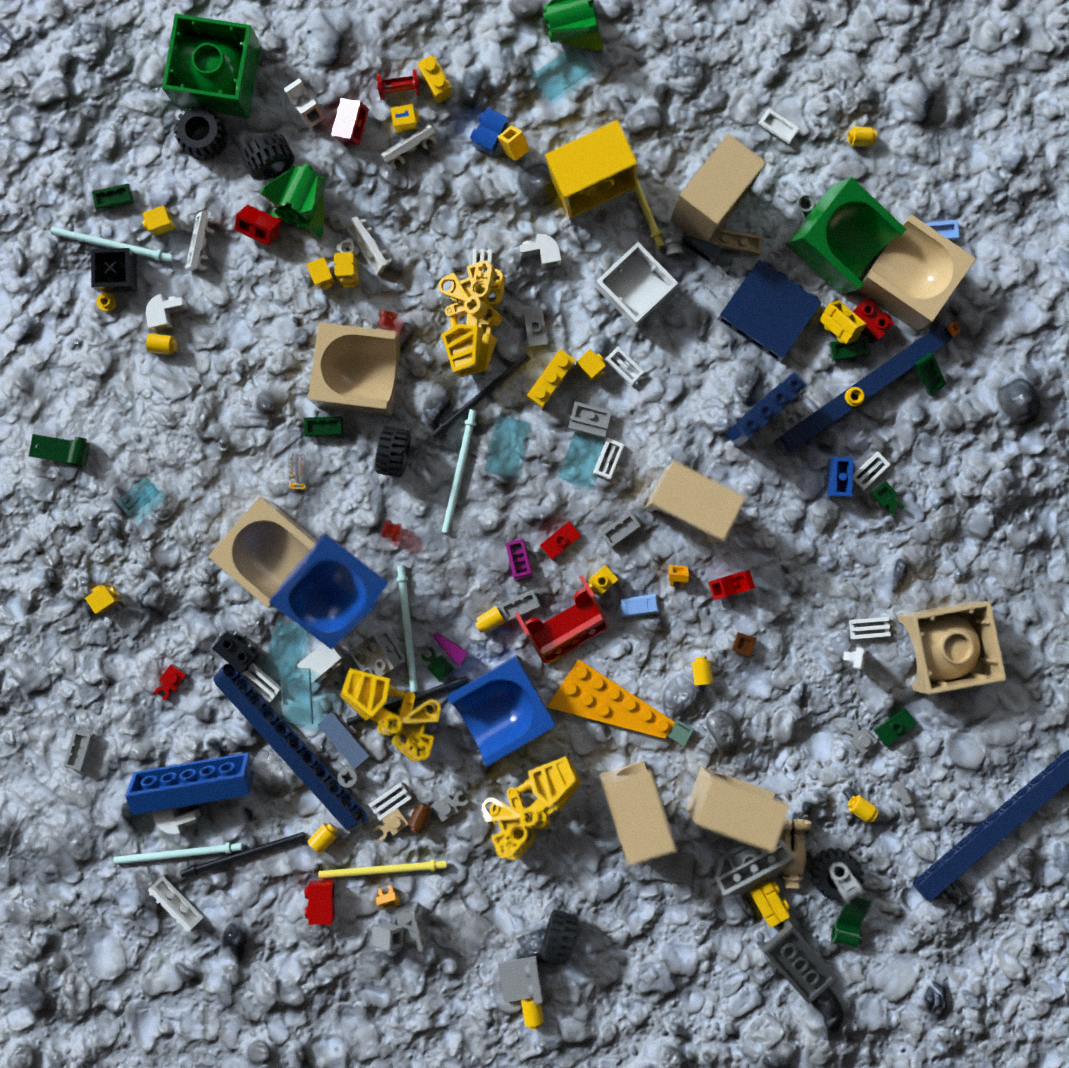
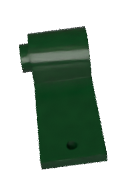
M33 434L29 457L86 466L90 443H87L86 438L75 437V440H66Z
M857 896L850 900L849 904L845 901L832 927V944L853 949L861 945L862 934H860L859 928L872 905V900Z

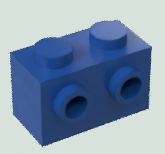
M833 457L828 459L827 497H852L854 492V483L852 481L855 471L853 458Z

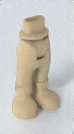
M785 819L780 841L785 842L794 858V861L782 871L785 888H801L802 875L806 864L804 832L812 828L811 821L793 819V851L791 850L790 835L792 821L790 819Z

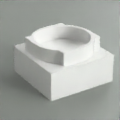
M637 242L596 281L595 287L635 328L676 289L678 282Z

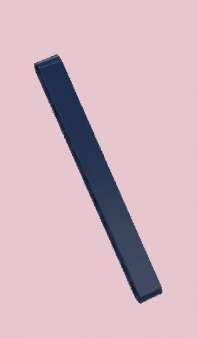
M943 322L850 388H860L864 392L865 401L915 366L914 363L929 352H935L955 337L951 335ZM846 391L775 440L785 456L855 408L846 403ZM852 394L851 398L857 400V396Z
M224 664L213 678L216 686L348 832L357 831L368 820L366 811L339 784L338 780L242 673L232 665Z
M1069 750L1056 758L914 880L912 885L925 901H930L939 895L1069 783Z

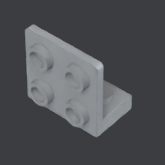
M387 628L374 634L349 651L360 671L377 676H383L406 661Z
M418 902L395 907L397 923L399 926L404 927L403 948L417 945L419 952L423 951L429 938L427 927H423V908H419Z
M536 956L498 963L504 1002L534 998L535 1004L543 1003Z

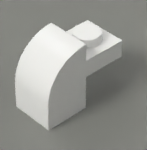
M300 79L284 88L290 102L309 128H312L325 118L318 104L310 96Z
M537 234V242L530 240L523 242V245H519L521 258L540 255L542 269L561 265L559 247L556 241L548 235Z
M162 294L156 295L149 301L146 307L148 328L154 332L173 328L170 313L187 310V302L179 296H172L167 300Z
M178 807L164 811H152L157 826L169 834L182 832L185 830L184 826L196 823L195 819L201 816L199 808L181 815Z

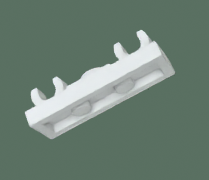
M430 125L425 126L382 153V158L384 161L389 162L393 169H396L394 161L399 159L404 164L405 161L400 154L413 152L417 149L416 145L420 144L419 142H421L422 147L428 149L426 145L428 139H431L432 143L436 144V139L431 136L435 133L433 127Z
M203 211L197 214L186 264V269L190 271L195 269L205 270L207 268L200 264V260L207 261L209 257L200 255V251L206 246L205 232L207 234L214 233V230L208 228V223L215 224L216 220L213 218L207 219L208 213Z
M357 216L353 217L346 229L375 274L378 275L391 263L392 259L386 260L383 257L387 253L386 250L379 251L376 241L369 234L372 228H364L363 225L366 223V219L359 220Z
M856 648V652H844L843 659L854 663V668L864 669L867 650Z
M164 876L148 889L149 895H153L157 899L156 902L161 903L165 910L176 919V923H180L184 927V931L189 932L203 918Z

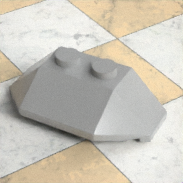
M777 841L774 852L746 842L723 855L715 880L724 897L743 894L778 876L794 861V858L784 841Z

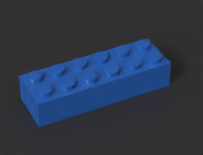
M248 752L136 771L132 775L125 798L131 814L135 815L193 804H204L217 800L222 801L234 797H244L250 794L254 768Z

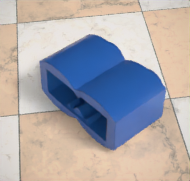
M487 108L485 113H481L478 120L480 125L477 129H473L470 139L472 140L473 147L493 156L499 145L498 136L507 129L509 120L507 116Z

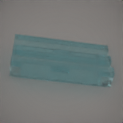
M145 477L121 497L117 503L131 517L154 498L159 491ZM147 484V487L142 492L135 496L126 505L123 504L137 491H139L144 485ZM152 490V492H150L146 497H144L139 503H137L133 508L128 510L139 499H141L145 494Z

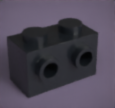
M227 630L212 649L240 673H245L261 654L257 652L258 648L250 642L247 644L242 639L243 635L238 631Z

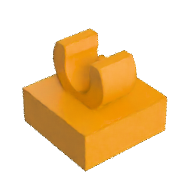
M669 565L668 577L671 587H673L675 581L680 582L681 588L684 587L685 582L688 583V566Z
M391 885L388 886L389 893L384 895L381 888L378 890L379 897H376V903L381 910L400 905L399 897Z

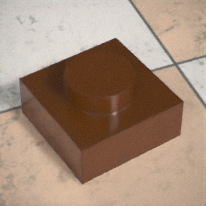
M737 632L731 650L751 657L757 638Z

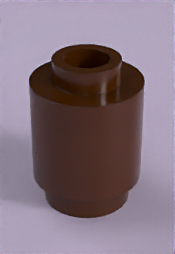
M420 802L418 806H415L408 823L411 826L410 830L419 834L422 831L426 832L433 815V808Z

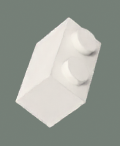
M322 643L297 666L311 683L315 681L320 683L328 676L326 674L331 668L335 670L342 664L341 659L344 656L336 646L331 650Z

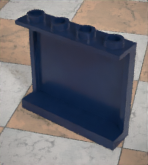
M758 260L717 319L780 362L822 302L819 301L815 294L804 291L799 283H793L787 279L788 277L783 272L775 271L767 261Z
M794 371L732 426L725 435L738 448L808 385Z

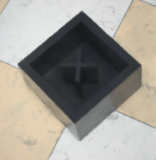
M130 248L91 249V287L99 293L137 292V254Z

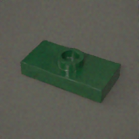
M129 183L92 191L96 211L134 204L132 189Z
M868 336L858 337L855 342L847 345L839 341L829 343L832 362L871 355Z
M929 352L914 363L927 394L932 395L946 385L934 354Z
M342 416L304 417V437L343 436Z
M903 708L873 731L882 744L888 746L917 725L907 709Z

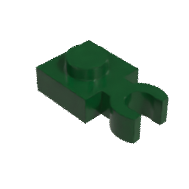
M884 481L870 492V495L881 508L887 505L888 513L891 516L897 515L894 512V506H897L900 510L904 509V505L901 502L895 501V498L899 495L887 481Z
M429 647L431 656L426 657L422 653L421 658L431 663L427 668L440 682L455 668L442 654L437 658L435 650Z

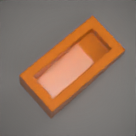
M955 322L946 327L953 337L961 331Z

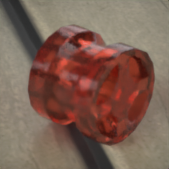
M380 310L378 312L380 318L376 327L384 330H395L394 321L397 319V314Z
M387 519L381 537H388L392 541L397 542L402 524H394L391 520Z

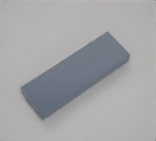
M334 712L318 724L320 729L354 769L370 756Z

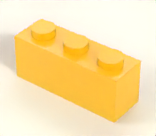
M559 349L527 394V400L542 410L575 365V359Z

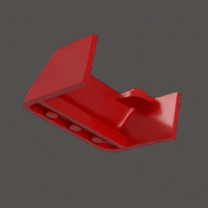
M583 575L579 576L584 588L577 591L574 595L575 605L542 623L539 618H531L524 623L519 613L515 614L526 636L544 663H551L605 632L609 627V622Z

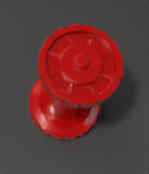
M413 69L412 76L383 80L381 74H377V90L379 91L381 101L385 100V94L415 90L416 95L420 96L419 85L421 83L418 80L417 69Z

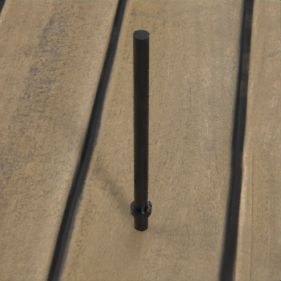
M527 353L444 423L438 424L439 427L431 435L437 439L442 433H447L448 428L531 359Z
M467 676L415 694L414 703L469 683ZM402 699L382 707L389 712L400 708ZM358 714L346 719L348 726L364 723V720Z
M300 832L203 864H193L190 868L181 870L180 875L182 878L191 875L197 876L200 872L304 840L305 834Z

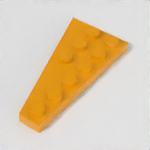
M577 659L547 706L550 709L664 739L675 724L673 720L580 659Z

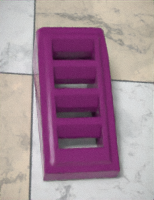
M524 538L505 543L515 582L533 578ZM522 546L521 550L511 552V549ZM524 554V557L513 559L514 556ZM526 562L525 565L515 567V564ZM527 570L526 572L517 574V572Z
M435 632L433 634L435 641L460 666L468 651L440 633Z

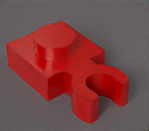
M170 664L159 680L163 685L156 688L154 694L158 695L163 690L165 692L163 700L169 699L171 689L177 691L188 674L175 665Z

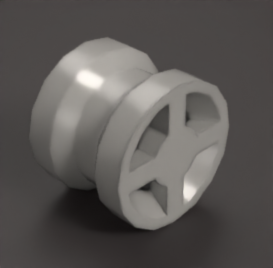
M674 237L664 241V246L667 247V258H676L685 254L682 248L683 238Z
M352 766L344 767L338 774V782L343 787L349 788L359 779L358 770Z

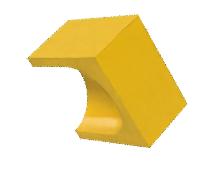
M618 120L545 154L551 180L569 219L638 187L637 161Z

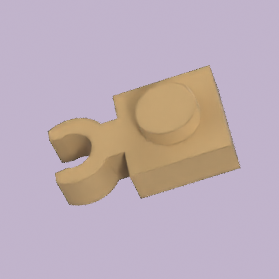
M398 807L382 819L384 825H377L373 832L382 830L383 835L379 837V840L382 841L386 838L389 831L392 835H395L407 826L409 821Z

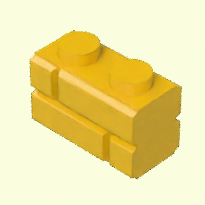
M434 55L417 63L419 73L437 104L453 96L452 86Z
M351 252L334 254V271L340 284L344 288H354L355 285L360 284L359 264L354 254Z
M840 300L828 304L825 312L819 319L827 331L833 332L837 336L838 341L846 345L855 342L867 325Z
M769 880L749 891L770 928L790 917L788 913L790 907L785 899H780L778 893L781 891L775 881L771 883Z

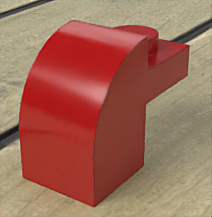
M750 570L741 571L708 582L713 600L756 588Z

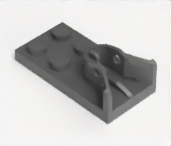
M787 919L783 921V929L769 942H756L767 958L808 1004L838 979Z

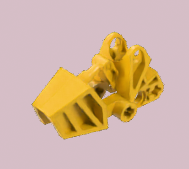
M480 261L468 266L469 278L461 280L455 273H451L439 282V291L457 302L445 308V314L450 318L451 327L448 331L441 334L453 373L456 376L465 377L487 371L497 338L492 335V328H496L501 324L502 316L493 307L498 306L502 301L506 277L488 261ZM487 267L489 270L483 273L482 270ZM497 276L500 277L499 280L494 281V278H496ZM451 281V288L448 291H444V283ZM491 293L497 294L494 302H489V295ZM467 315L466 325L458 324L457 319Z
M350 668L340 697L364 721L371 719L377 723L376 729L379 735L386 737L394 734L392 737L393 745L410 761L417 762L428 758L434 737L423 734L425 725L433 724L439 720L441 707L438 701L428 700L412 710L415 701V694L413 692H404L390 685L389 678ZM387 695L402 699L398 716L393 715L382 707L386 702ZM427 705H429L432 708L431 714H429L426 710ZM401 734L407 739L405 744L400 740ZM417 748L420 750V751H419V756L416 755L417 752H418V751L416 750Z
M568 756L528 771L529 779L525 783L507 790L510 805L493 798L484 801L482 810L486 822L499 824L502 831L491 836L497 854L501 858L520 859L536 840L537 835L534 828L547 830L551 825L550 815L555 810L562 812L582 784ZM527 790H533L538 799L529 808H526L521 794ZM489 802H493L492 805L490 806V813H489V812L487 811V809H486L487 804H488ZM529 830L532 834V837L529 841L526 842L529 836Z

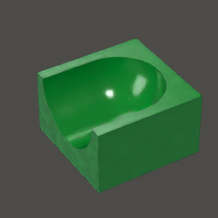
M175 14L162 83L163 91L175 107L192 109V106H196L199 109V106H204L205 109H211L213 113L249 118L261 52V44L252 26Z
M853 177L831 185L785 245L838 294L859 290L864 284L860 280V276L868 263L882 248L895 238L903 235L907 229Z

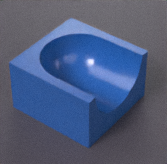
M324 534L291 570L269 600V603L332 650L370 613L389 582L327 534Z
M517 655L447 696L450 704L456 708L469 728L486 766L556 726L552 715Z

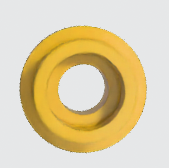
M104 292L97 297L96 304L100 310L109 312L115 308L116 299L112 294ZM108 299V303L104 305L103 301Z
M852 387L845 393V401L850 406H859L864 401V392L858 387ZM855 394L857 396V400H853L851 398V395Z

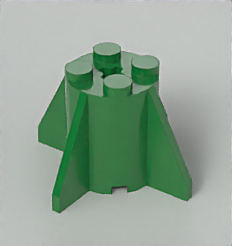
M551 0L543 6L545 12L543 13L544 20L549 27L548 34L551 43H562L596 51L604 49L599 24L596 21L597 13L594 0Z
M308 164L294 166L262 188L260 194L274 204L273 209L276 208L271 216L284 220L289 224L292 221L298 223L297 227L306 228L317 238L322 237L324 233V191L328 180L314 172L312 166Z

